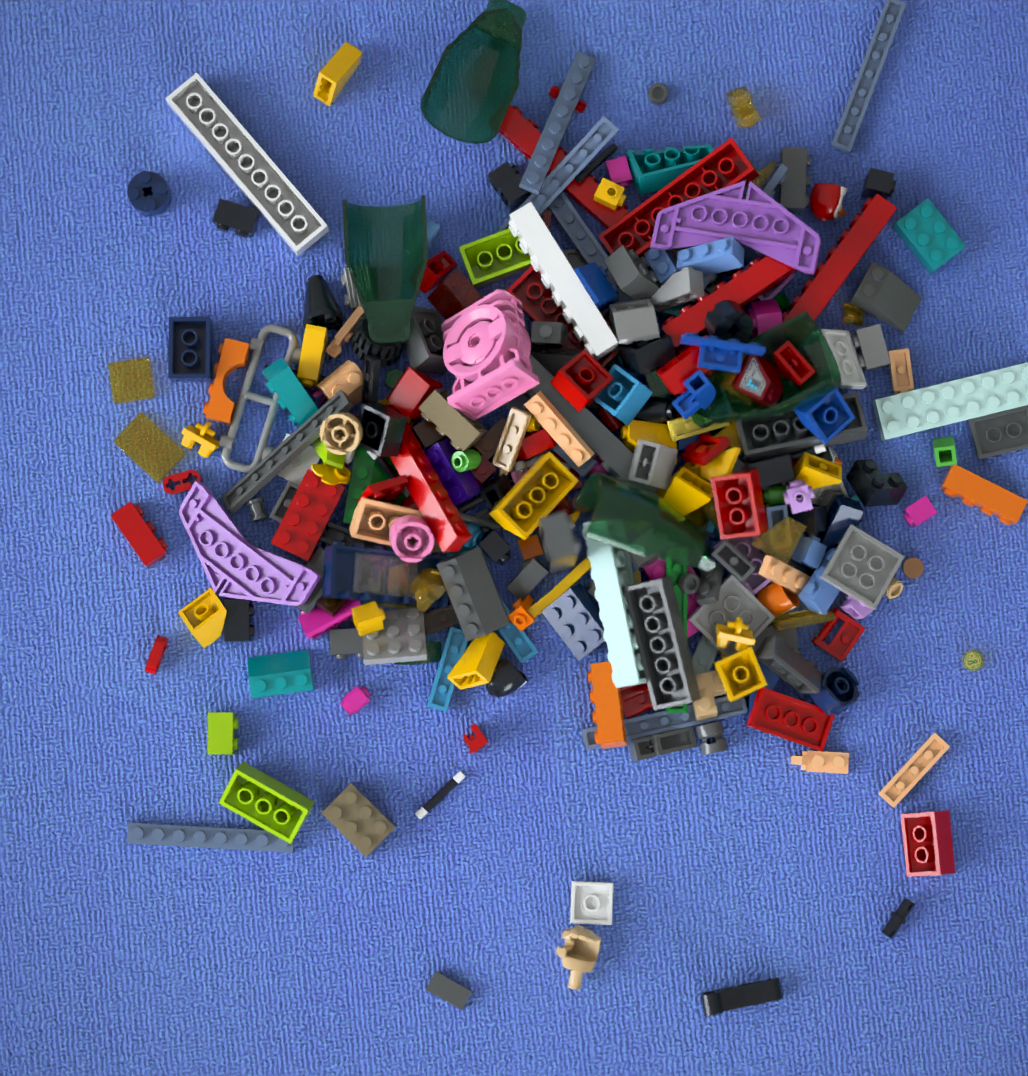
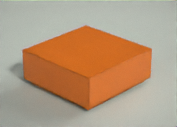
M537 534L527 537V539L518 540L524 561L544 554Z

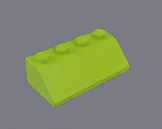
M509 228L459 247L473 289L525 271L532 266L530 255L523 253L519 246L518 236L514 237Z
M244 761L236 768L219 801V804L289 844L295 839L315 803L313 800Z

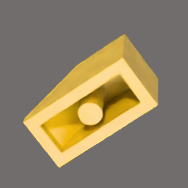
M807 452L802 455L793 467L795 476L793 480H806L807 486H812V489L839 484L842 481V466Z

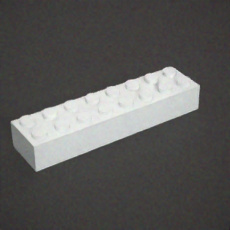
M530 202L511 213L510 222H508L510 232L514 237L518 236L520 248L525 255L527 253L530 255V263L535 272L540 271L543 285L546 289H551L553 295L551 297L557 307L561 305L564 319L568 324L572 323L574 326L573 333L579 342L581 340L584 342V349L596 361L617 350V339L533 204Z

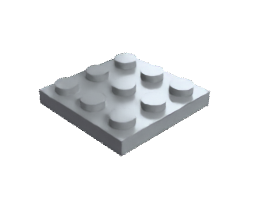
M851 524L820 578L870 609L875 610L905 556Z
M730 574L721 583L718 602L699 606L687 619L725 657H728L739 651L735 650V641H729L727 648H721L716 645V623L727 625L728 621L734 622L736 617H742L743 624L749 625L748 630L753 631V638L756 639L776 617L733 574Z
M423 607L383 610L386 618L383 620L384 629L362 636L364 665L427 660Z

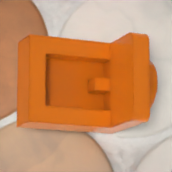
M529 594L523 599L521 597L516 599L511 606L513 608L508 614V618L520 631L535 621L533 615L528 611L534 601Z

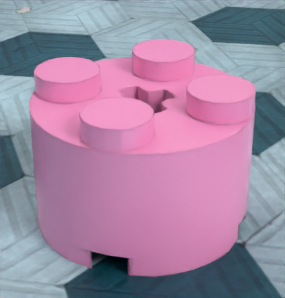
M416 515L398 517L390 528V543L396 555L403 561L418 562L432 551L434 538L423 518Z

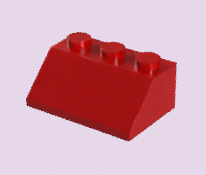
M758 469L736 471L711 477L721 539L761 535L768 531Z
M949 810L901 814L907 877L956 873Z

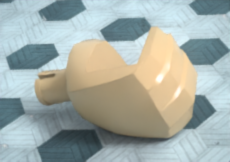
M576 925L563 931L562 938L565 939V945L557 947L556 954L561 958L562 965L571 970L567 987L580 990L583 972H592L596 965L601 937L583 926Z

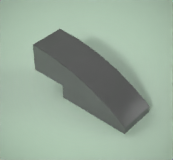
M693 726L627 742L632 762L697 747Z

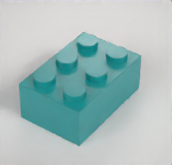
M928 198L903 216L893 226L899 237L930 275L966 247Z

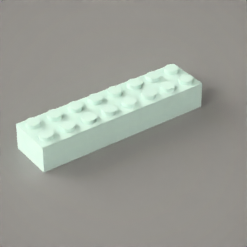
M1028 362L873 400L872 405L881 441L1028 405Z
M601 518L583 523L582 533L587 543V557L591 562V577L596 587L595 597L600 606L599 617L604 626L603 636L608 645V660L613 670L612 680L616 688L647 683L624 592V587L636 583L622 518Z

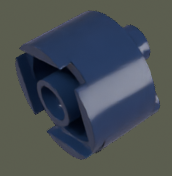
M142 171L134 176L128 185V199L139 214L147 217L160 215L169 207L171 202L170 189L166 181L159 174ZM152 191V193H153L152 196H150V195L146 196V193H147V192L150 193V192Z
M832 666L822 673L820 692L818 694L809 693V695L825 714H837L858 699L860 691L858 692L857 686L859 683L849 669Z

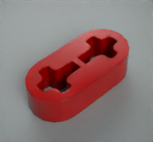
M195 470L170 475L163 480V489L170 495L190 491L193 485L190 482L184 483L183 481L190 479L189 475L191 474L198 478L195 481L202 482V477ZM170 480H173L175 483L181 482V484L175 486L173 491L171 488H167Z
M161 635L157 636L146 664L145 672L156 675L169 638Z

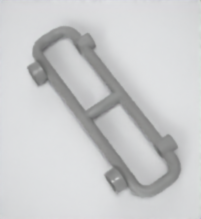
M267 325L261 329L257 338L253 337L251 339L249 349L253 350L228 434L227 436L222 435L219 446L223 447V463L230 469L249 473L275 449L268 446L267 443L279 407L277 402L279 396L274 392L273 398L250 392L261 352L265 346L266 336L269 333H276L289 338L290 343L284 361L290 368L292 364L299 365L302 349L297 348V336L292 330L282 326ZM247 399L270 406L254 460L249 465L232 461L230 458V452L235 443V436Z

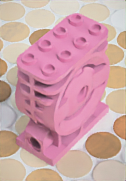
M502 289L495 290L441 324L443 341L445 342L443 348L444 363L446 368L457 378L452 387L453 394L447 397L448 404L473 421L540 384L539 377L532 373L531 361L529 359L531 340L529 333L525 329L522 302L508 291Z

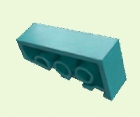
M711 145L684 146L683 149L679 150L673 147H665L663 151H653V148L644 149V152L627 150V162L634 184L639 194L642 195L661 190L714 150Z
M279 358L261 371L268 381L265 384L272 394L276 392L279 396L277 402L283 410L287 408L291 413L288 417L294 426H301L318 410L315 403L282 358Z

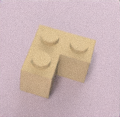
M715 670L695 675L701 699L692 702L696 721L715 718L718 711L714 697L727 694L719 674Z

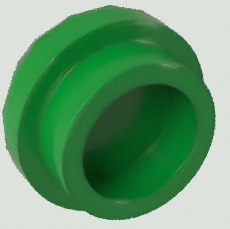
M778 293L773 298L776 299L782 313L790 307L785 293Z

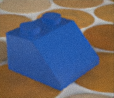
M594 262L574 269V272L599 312L608 308L609 304H614L618 301L617 294L619 291L614 283L609 284L606 279L608 275L602 266L598 267Z
M821 382L793 408L801 423L823 444H827L856 418L837 387L825 382Z

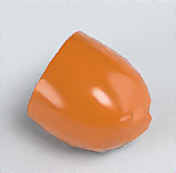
M772 581L759 590L756 598L774 616H781L800 605V600L795 593Z

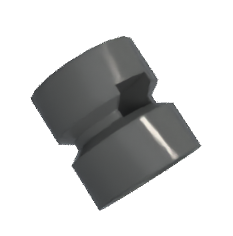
M722 721L696 727L698 738L702 740L700 744L702 755L729 749L726 738L722 737L724 733ZM715 737L716 743L710 744L709 738Z

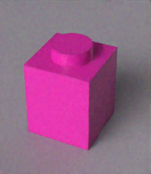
M626 156L606 161L605 167L609 180L624 188L629 187V184L632 183V176Z
M924 496L903 510V518L909 526L912 525L915 528L934 516L937 511L928 497Z

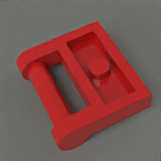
M706 432L701 433L698 441L689 444L680 456L684 462L705 466L729 446L730 440L726 436L715 437Z
M833 608L831 617L818 636H814L811 642L842 663L866 628L837 608ZM839 619L844 622L830 644L827 645L824 640Z

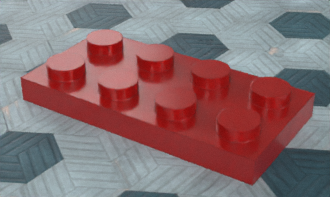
M309 469L271 541V544L309 562L345 490V487L340 484L329 485L321 480L322 477Z
M762 687L758 689L746 726L823 752L835 714L827 715L816 705Z

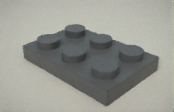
M1028 406L968 420L978 460L1028 448Z

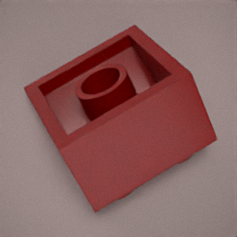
M584 349L562 367L550 383L580 412L614 378Z

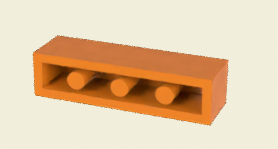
M958 465L950 466L940 486L944 490L943 493L952 498L957 496L963 499L962 503L970 507L975 505L981 508L980 511L988 516L993 514L1000 518V522L1008 526L1018 522L1028 500Z
M609 661L590 664L591 671H588V680L593 685V691H590L591 703H595V711H592L593 722L597 723L598 731L594 732L596 744L599 743L602 749L627 746L620 687L616 688L612 680V665Z

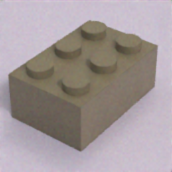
M444 388L434 390L419 407L422 411L420 413L421 416L428 422L432 421L437 426L436 430L441 435H447L452 440L450 443L457 450L466 451L471 449L488 430L478 420L473 421L449 405L447 397L450 394Z
M350 783L322 812L365 857H368L396 828L353 783Z

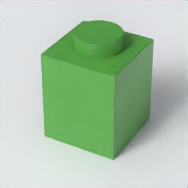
M953 436L933 439L936 467L956 465L957 459Z

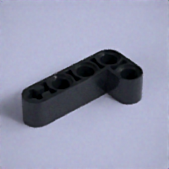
M779 977L700 993L699 997L703 1015L708 1017L722 1014L724 1011L783 999Z

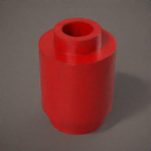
M600 406L598 408V417L611 433L624 426L623 422H619L618 418L604 407Z

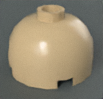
M338 412L330 415L323 421L320 428L321 441L326 445V449L334 454L344 455L352 452L359 446L363 437V428L360 421L354 415L347 412Z

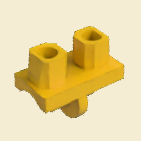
M209 421L205 425L198 422L195 427L188 425L182 431L184 436L181 444L191 449L195 442L200 443L201 447L198 453L205 458L210 457L214 450L220 447V441L213 438L216 432L210 429L212 423Z
M736 617L734 622L728 621L727 625L716 623V645L718 647L727 648L729 641H735V650L741 651L748 648L749 645H754L755 638H753V631L748 630L749 625L743 624L742 617Z

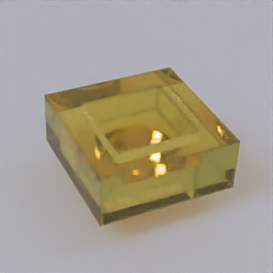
M844 302L842 322L862 326L864 310Z

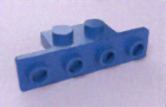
M692 332L683 334L680 338V344L700 347L697 367L739 373L741 370L742 353L762 356L766 352V347L756 342L744 344L740 343L737 339L724 341L719 340L717 336H707L705 338L699 337L697 333Z

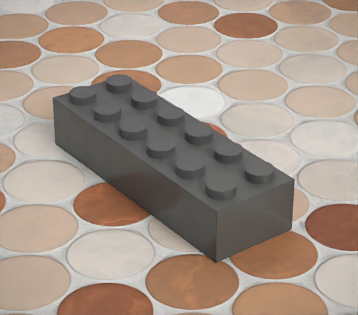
M858 392L842 395L856 418L825 444L826 447L867 438L868 428ZM796 405L736 417L735 428L745 464H747L746 462L783 453L791 454L823 443L801 423L793 410Z
M671 576L624 587L653 709L668 708L701 699Z

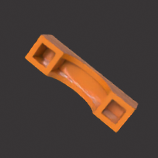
M225 338L224 343H220L218 355L221 356L219 363L216 362L213 374L216 376L214 382L210 383L208 394H211L209 402L205 403L203 414H206L207 420L227 425L231 424L236 405L226 395L225 382L231 372L238 368L246 367L250 353L249 343Z

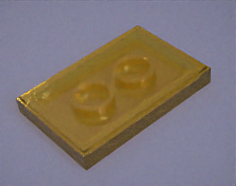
M142 412L113 441L158 484L186 455L178 445Z

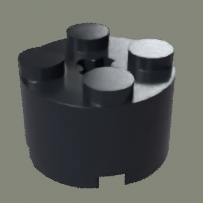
M724 300L714 305L715 308L706 314L704 322L705 329L710 336H717L719 340L724 341L737 339L740 343L748 344L753 330V322L744 309L732 300Z

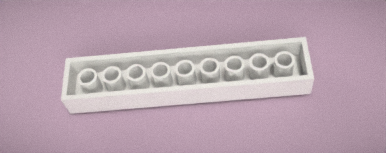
M198 73L194 74L165 98L173 111L297 256H300L329 232L328 225Z

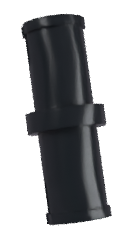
M904 897L897 910L891 913L892 917L881 932L893 939L900 926L906 923V917L916 904Z

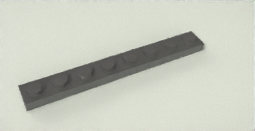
M338 391L221 497L229 512L234 514L319 438L320 428L325 419L338 412H348L353 407L344 391Z

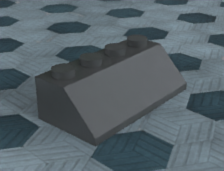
M480 546L443 558L436 564L466 641L485 636L510 623Z

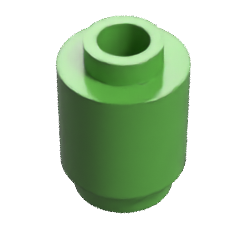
M473 449L457 451L453 454L451 463L458 472L473 470L480 465L481 456L479 452Z
M770 485V489L763 490L764 503H768V506L785 505L783 493L787 492L786 485Z

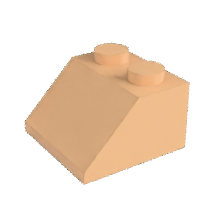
M347 360L321 381L317 387L327 400H330L338 391H344L353 407L361 402L364 374L354 362Z

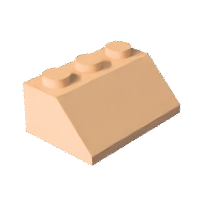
M362 497L354 510L349 531L353 538L392 546L389 532L395 519L405 515L422 517V514L417 509Z

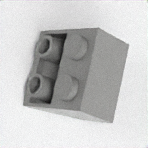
M649 298L608 305L610 328L619 344H631L634 341H648L660 338L654 306Z
M638 439L627 480L668 490L678 449Z

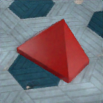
M789 340L773 353L780 375L798 385H801L816 372Z

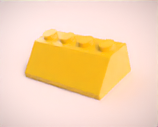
M549 451L535 462L492 509L489 515L504 529L523 539H527L539 525V519L546 517L579 480Z

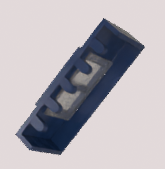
M333 542V545L325 547L323 597L363 602L375 601L376 603L444 608L448 606V593L436 564L446 557L443 556V553L432 552L418 562H406L396 555L393 548L392 551H388L382 546H373L372 549L365 548L363 544H353V547L345 546L344 542Z

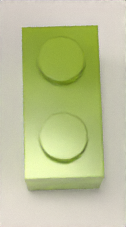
M208 712L207 754L235 755V750H238L239 745L238 738H235V730L239 728V718L235 717V713Z

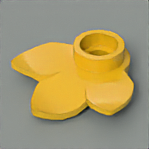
M324 462L323 464L311 465L313 472L322 477L321 480L326 484H348L351 479V472L345 466L343 469Z

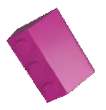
M348 600L333 617L320 607H316L309 614L301 611V616L298 617V620L307 638L311 641L352 619L351 608L361 606L362 604L360 601Z

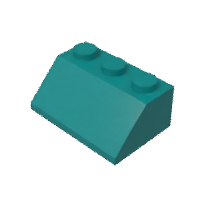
M310 649L248 658V677L252 699L315 690Z

